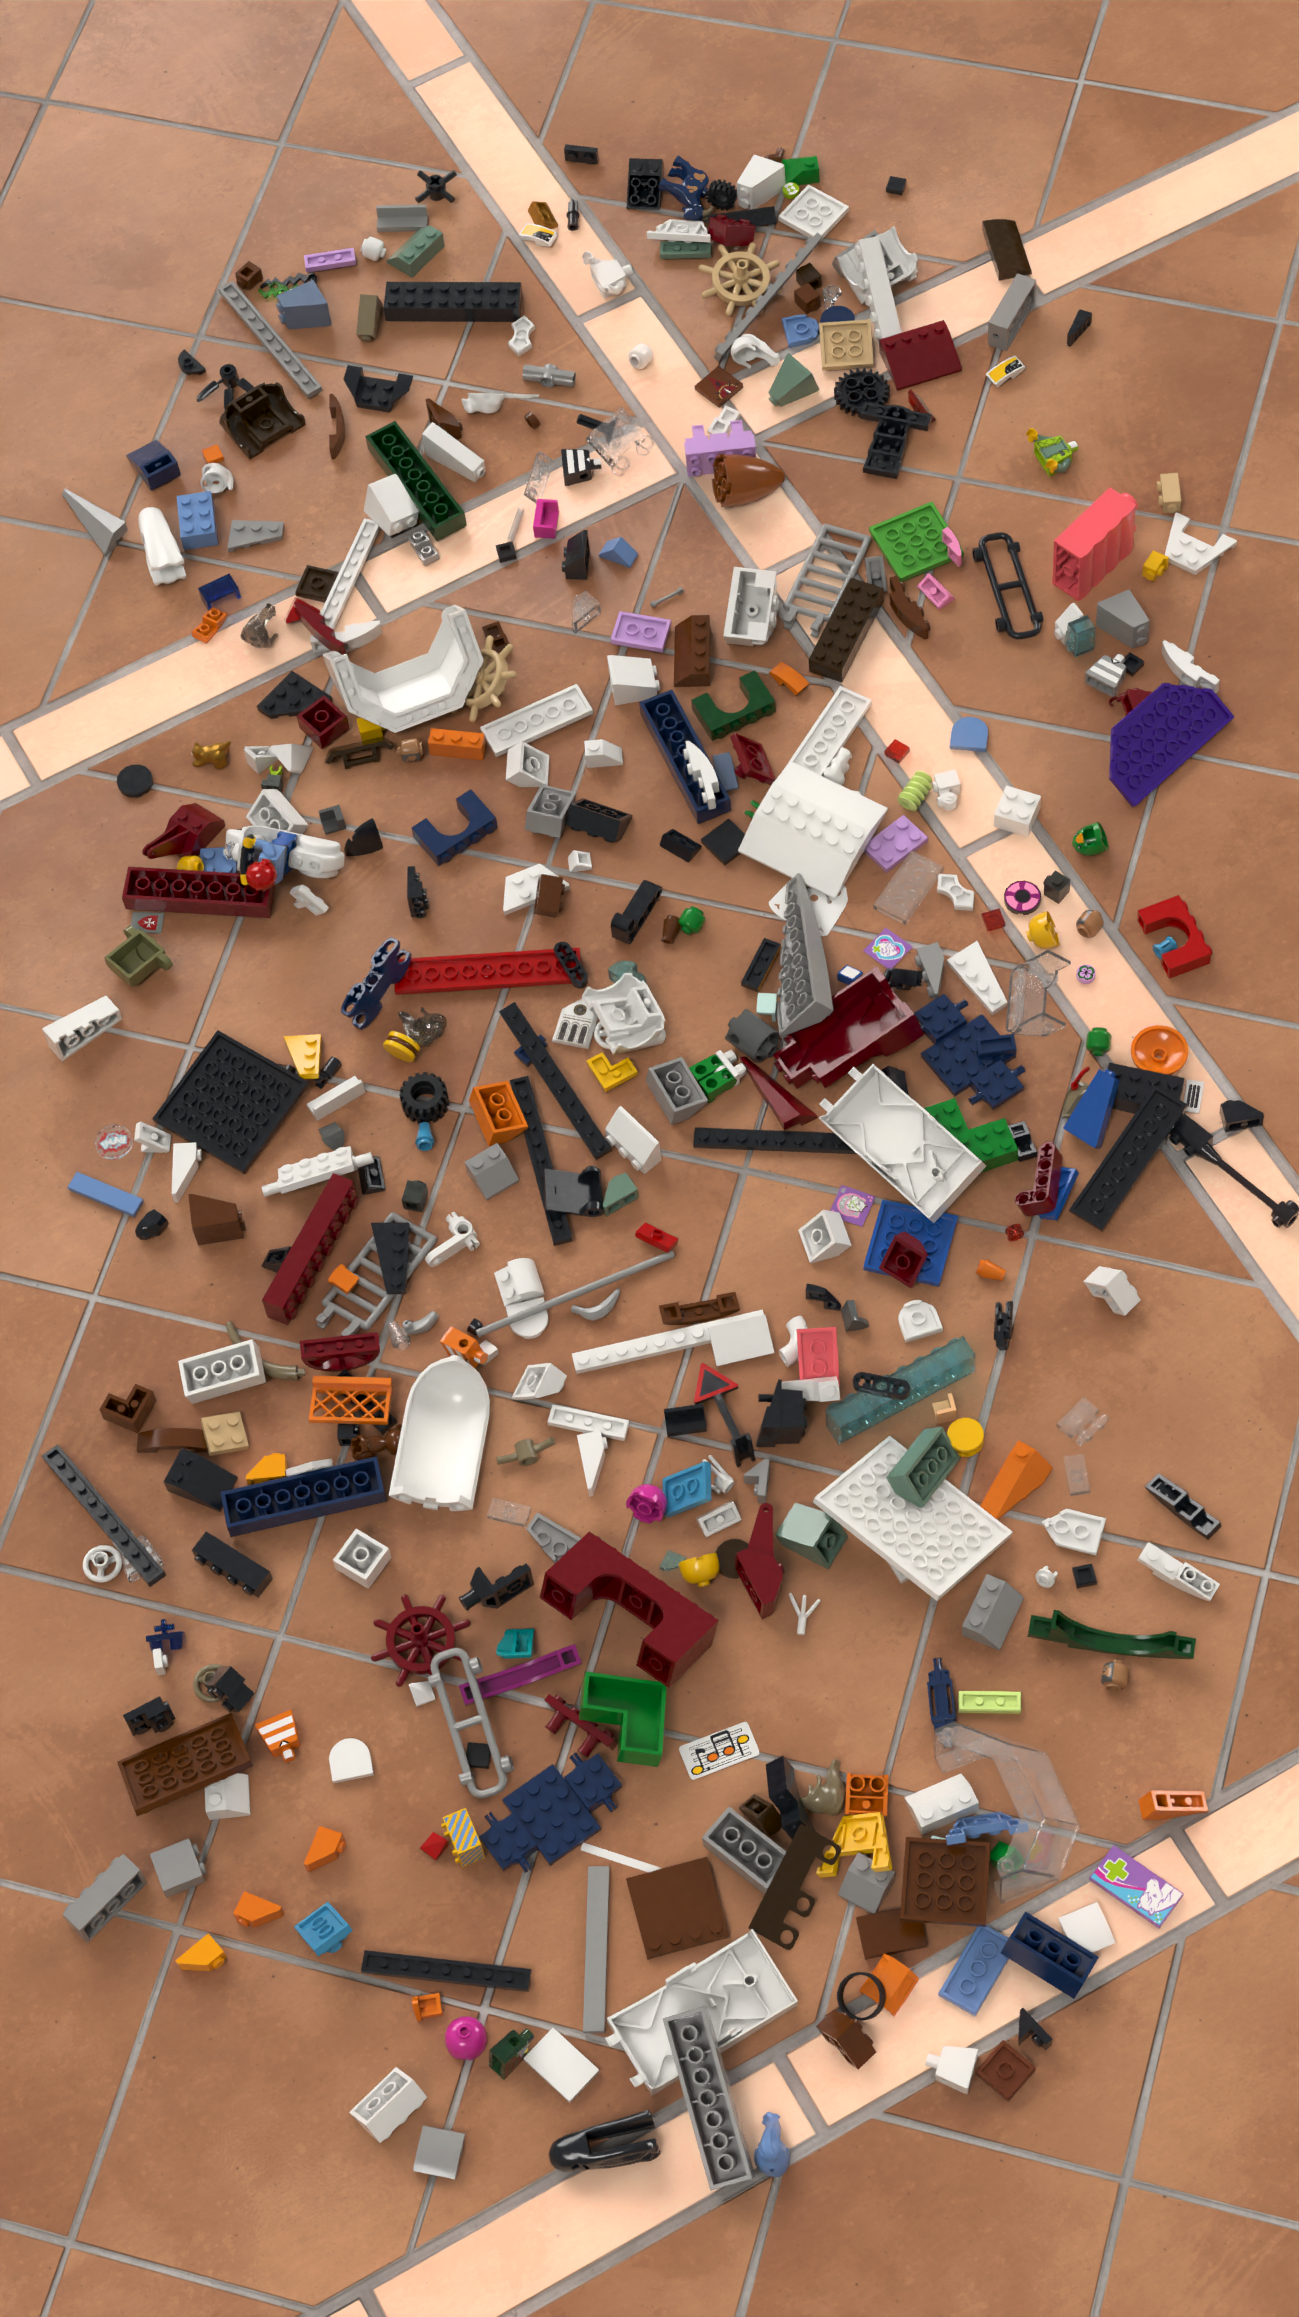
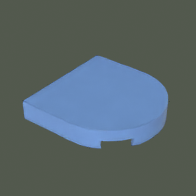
M803 314L781 318L789 348L810 344L818 337L819 325L815 319Z
M975 717L959 719L952 727L950 749L986 752L988 740L986 724Z

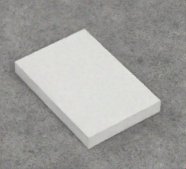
M766 1315L708 1328L716 1366L774 1353Z
M554 2028L523 2058L532 2069L569 2103L600 2072L595 2065Z

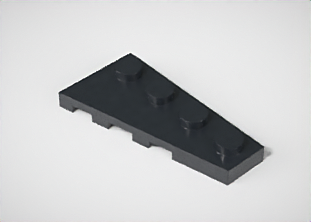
M409 1222L371 1223L387 1295L406 1294L410 1224Z

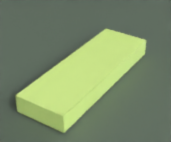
M959 1691V1713L1021 1714V1692Z

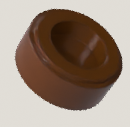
M529 411L524 415L526 422L531 428L536 429L540 426L539 420L532 412Z

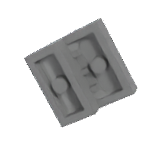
M424 2125L413 2171L456 2179L466 2134Z

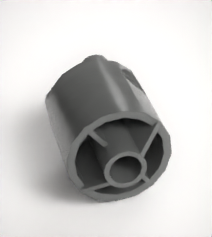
M745 1009L737 1018L733 1017L729 1021L728 1027L730 1028L725 1036V1040L754 1062L760 1063L776 1053L780 1039L779 1032L751 1011Z

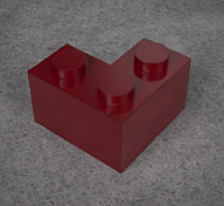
M718 214L717 217H710L708 234L711 235L712 240L723 246H749L754 241L756 226L746 219H740V222H736L733 219H727L726 215Z

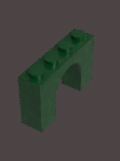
M755 670L739 677L740 689L749 701L747 706L741 711L735 713L721 711L716 707L708 693H704L691 700L692 711L712 741L721 739L733 731H738L742 727L753 724L757 720L776 712L775 700Z

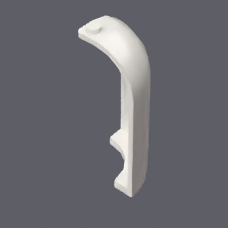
M451 1355L448 1358L430 1364L418 1376L411 1387L406 1402L389 1496L407 1504H411L413 1501L423 1504V1508L438 1510V1507H449L450 1511L473 1509L490 1414V1399L486 1384L480 1373L469 1363L462 1360L460 1356Z

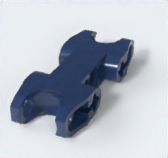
M393 937L385 940L371 958L373 967L362 983H356L352 986L342 1004L341 1013L349 1018L353 1017V1025L361 1030L366 1028L376 1018L382 1008L381 998L391 984H396L402 979L411 962L412 954L404 949L399 951L400 942ZM391 943H395L394 947L389 952L387 950L388 946ZM406 955V959L403 962H398L401 956ZM354 1005L350 1012H346L348 1006ZM365 1015V1021L358 1024L359 1019Z

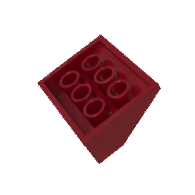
M944 320L879 339V353L897 391L962 371L950 331Z

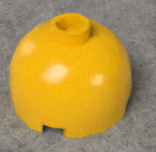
M1048 911L1035 915L1028 924L1029 931H1026L1029 942L1033 941L1035 946L1040 949L1054 948L1059 946L1060 943L1058 933H1055V923Z
M717 1553L705 1554L698 1558L693 1557L678 1564L680 1573L685 1581L690 1584H698L699 1588L710 1585V1581L716 1578L720 1568Z

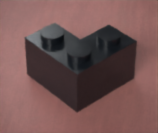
M220 1666L204 1684L208 1688L207 1693L215 1699L219 1698L223 1702L221 1705L228 1712H239L255 1694L243 1683L245 1679L231 1666Z

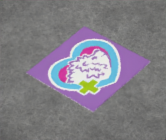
M885 928L863 951L887 969H892L913 946Z

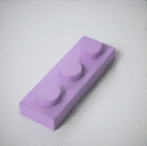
M354 248L304 255L306 273L356 265Z

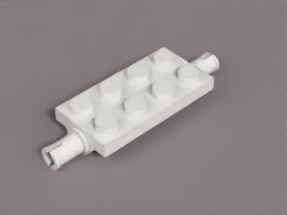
M351 1146L340 1147L333 1152L321 1153L317 1157L306 1158L298 1163L282 1166L278 1169L279 1179H277V1182L263 1185L262 1191L264 1197L280 1192L283 1194L330 1179L333 1173L340 1176L358 1170L359 1167L373 1164L374 1158L371 1152L355 1157Z

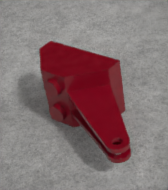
M197 803L181 805L169 819L165 832L143 848L142 854L149 859L175 854L180 858L184 856H199L200 849L206 848L225 827V822Z
M763 1503L759 1507L748 1548L736 1553L734 1566L761 1619L773 1615L782 1589V1582L784 1581L783 1574L785 1573L780 1562L777 1563L774 1558L773 1507L769 1503Z

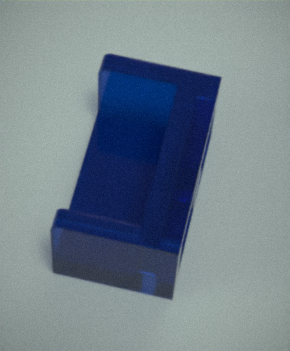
M230 573L198 588L200 598L208 611L212 608L211 603L232 593L235 594L237 599L241 598L239 588Z

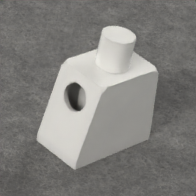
M943 2046L940 2056L928 2053L925 2066L937 2069L935 2080L968 2094L978 2057V2049Z

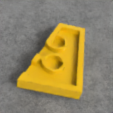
M321 1034L284 1036V1042L288 1047L299 1077L303 1079L319 1078Z

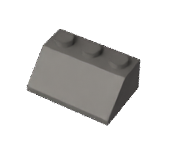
M682 1057L648 1068L646 1083L671 1125L689 1119L708 1103V1099Z
M986 1574L962 1625V1635L1000 1651L1024 1597L1007 1582Z

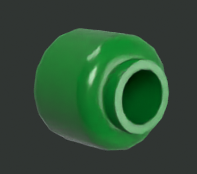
M693 906L685 908L678 921L682 927L681 931L687 935L699 933L705 922L704 912Z
M1092 1028V1031L1087 1033L1086 1049L1092 1052L1093 1056H1103L1104 1053L1109 1052L1111 1049V1034L1107 1032L1106 1028Z

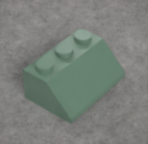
M430 225L419 229L387 260V263L413 278L445 247L443 233Z

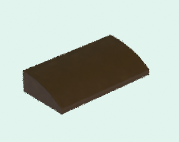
M1007 219L982 221V231L998 280L1015 278L1017 273L1024 276L1032 274L1016 222Z

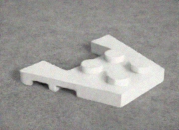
M1176 512L1165 556L1169 557V563L1196 575L1209 566L1214 559L1223 556L1224 552L1228 549H1233L1237 545V540L1222 534L1215 546L1206 544L1183 533L1190 523V518Z

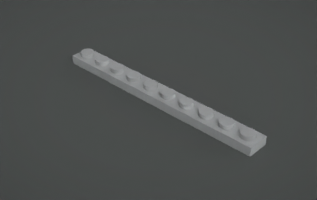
M817 232L814 237L810 236L807 239L804 249L800 248L795 254L796 258L789 260L785 266L786 270L784 272L780 271L775 277L776 282L774 284L770 283L767 286L765 295H760L757 298L754 308L750 307L745 313L746 317L743 320L740 318L736 323V329L733 332L731 330L725 336L726 341L723 344L720 342L714 350L716 351L715 360L719 362L732 347L733 342L746 331L817 247L823 236Z
M231 281L218 289L220 295L304 395L309 399L321 392L322 386L236 284Z

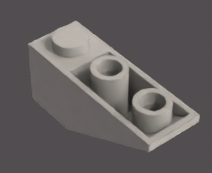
M938 942L917 948V956L914 957L916 966L920 967L923 971L922 981L928 985L929 998L933 997V1000L939 997L944 970V956Z

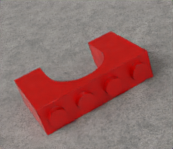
M1179 895L1138 910L1137 921L1145 935L1165 927H1174L1182 930L1188 937L1187 943L1182 947L1162 954L1161 965L1169 979L1210 964L1212 949L1209 945H1206L1202 931L1196 927L1194 916H1190L1187 903L1182 901Z

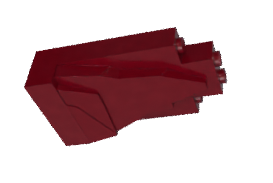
M876 966L832 996L833 1011L822 1022L786 1035L784 1040L787 1045L773 1054L776 1060L774 1065L780 1073L782 1071L785 1073L783 1077L789 1085L793 1083L796 1089L812 1078L817 1084L821 1083L826 1088L846 1075L853 1067L856 1068L869 1058L880 1055L887 1057L907 1047L925 1034L915 1014L905 1002H901L891 989L885 976Z

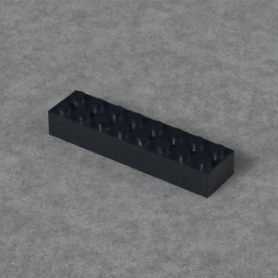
M386 282L383 309L386 321L515 322L521 318L523 293L521 282Z

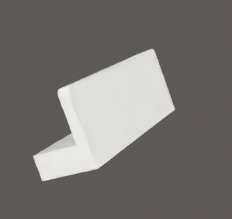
M353 1076L307 1103V1107L318 1121L366 1093L363 1082L358 1080L356 1076Z

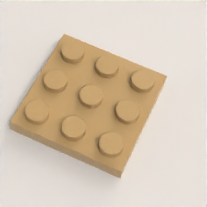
M871 320L819 323L822 371L874 367Z

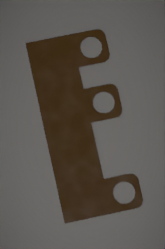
M800 1824L748 1928L753 1929L754 1932L784 1949L791 1950L799 1933L783 1921L789 1909L802 1917L809 1916L815 1904V1899L799 1889L815 1857L829 1865H833L841 1852V1847L805 1825ZM827 1845L835 1848L836 1854L832 1859H827L823 1855V1849ZM802 1897L807 1898L810 1904L806 1911H800L797 1908V1901ZM785 1930H789L793 1934V1940L789 1944H784L780 1939L781 1933Z

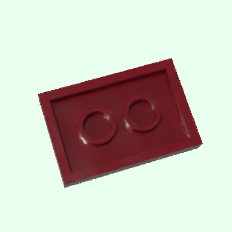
M734 733L730 738L740 762L734 769L735 774L742 779L752 777L761 783L772 785L776 778L762 744Z

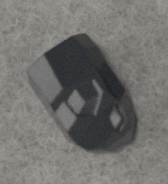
M153 1209L137 1225L135 1230L136 1236L140 1240L156 1237L168 1226V1220L161 1213Z

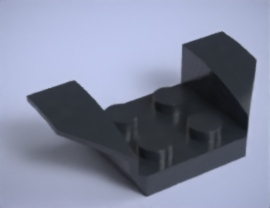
M348 365L343 380L354 397L358 408L390 413L394 403L409 392L413 376L398 373L396 381L364 376L363 367Z

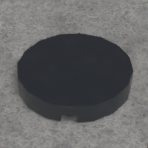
M130 765L118 774L117 785L124 796L138 798L142 796L141 794L150 791L153 786V777L150 770L145 766Z

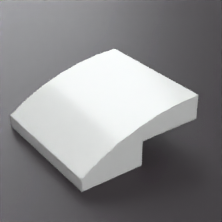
M1097 1902L1058 1918L1064 1935L1092 1953L1116 1943Z

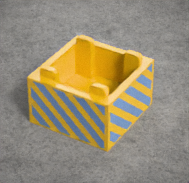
M464 1808L443 1817L444 1823L441 1824V1827L447 1830L444 1832V1836H449L455 1849L452 1851L453 1856H458L455 1859L456 1864L461 1863L463 1868L484 1859L485 1855L467 1809Z

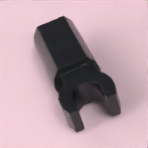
M331 1057L320 1070L319 1078L314 1079L317 1082L315 1086L322 1089L326 1085L327 1080H331L341 1068V1061Z

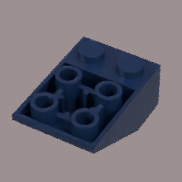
M157 440L126 455L151 491L181 475L176 459Z

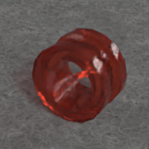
M1013 1224L1005 1229V1234L1008 1235L1007 1239L1009 1241L1021 1239L1024 1236V1231L1021 1230L1022 1226L1020 1224Z

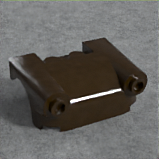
M265 382L259 384L233 400L226 406V410L219 420V424L249 460L263 452V446L287 431L293 433L306 425L304 416L294 410L285 396L282 385L277 382L275 384H265Z

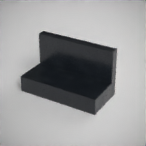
M703 1404L664 1409L667 1437L707 1432Z

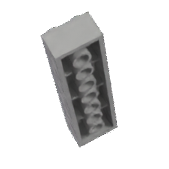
M702 2006L662 2018L710 2191L756 2178L708 2007Z

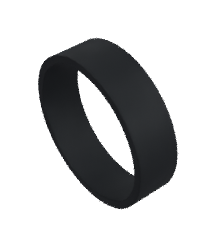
M856 1972L846 1976L840 1983L837 1991V2001L841 2011L848 2014L851 2019L869 2020L876 2017L882 2011L886 2001V1993L882 1982L876 1976L867 1972ZM857 1975H865L871 1978L877 1985L880 1995L876 2010L864 2018L850 2013L843 1999L846 1984Z

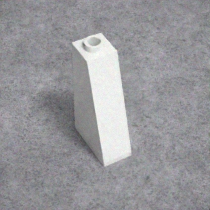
M432 422L422 433L427 457L473 482L483 477L485 474L484 460Z

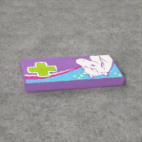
M1114 1845L1089 1877L1091 1882L1158 1929H1160L1184 1896L1181 1891Z

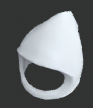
M208 463L202 468V478L200 481L202 488L206 492L220 493L226 487H228V490L233 489L234 478L229 469L218 463ZM213 481H219V484H213Z

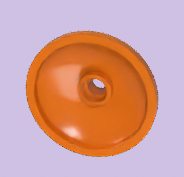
M1163 1025L1150 1026L1141 1030L1134 1037L1131 1044V1058L1138 1069L1173 1075L1182 1069L1187 1061L1188 1044L1183 1035L1171 1027Z

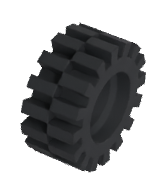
M721 179L711 182L706 193L707 202L711 203L712 206L715 205L716 209L721 208L722 211L724 209L726 211L729 208L732 209L737 200V189H735L734 185L731 186L730 182L726 183V180H723V182H721Z

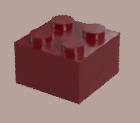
M325 695L297 715L299 728L321 749H324L350 729L347 716Z

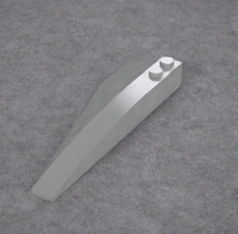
M797 873L786 884L785 904L788 906L784 911L786 925L783 926L782 931L785 934V939L781 943L780 966H782L778 979L781 981V988H778L777 991L780 1002L776 1003L780 1036H785L822 1022L833 1011L829 976L821 935L806 886L800 873Z

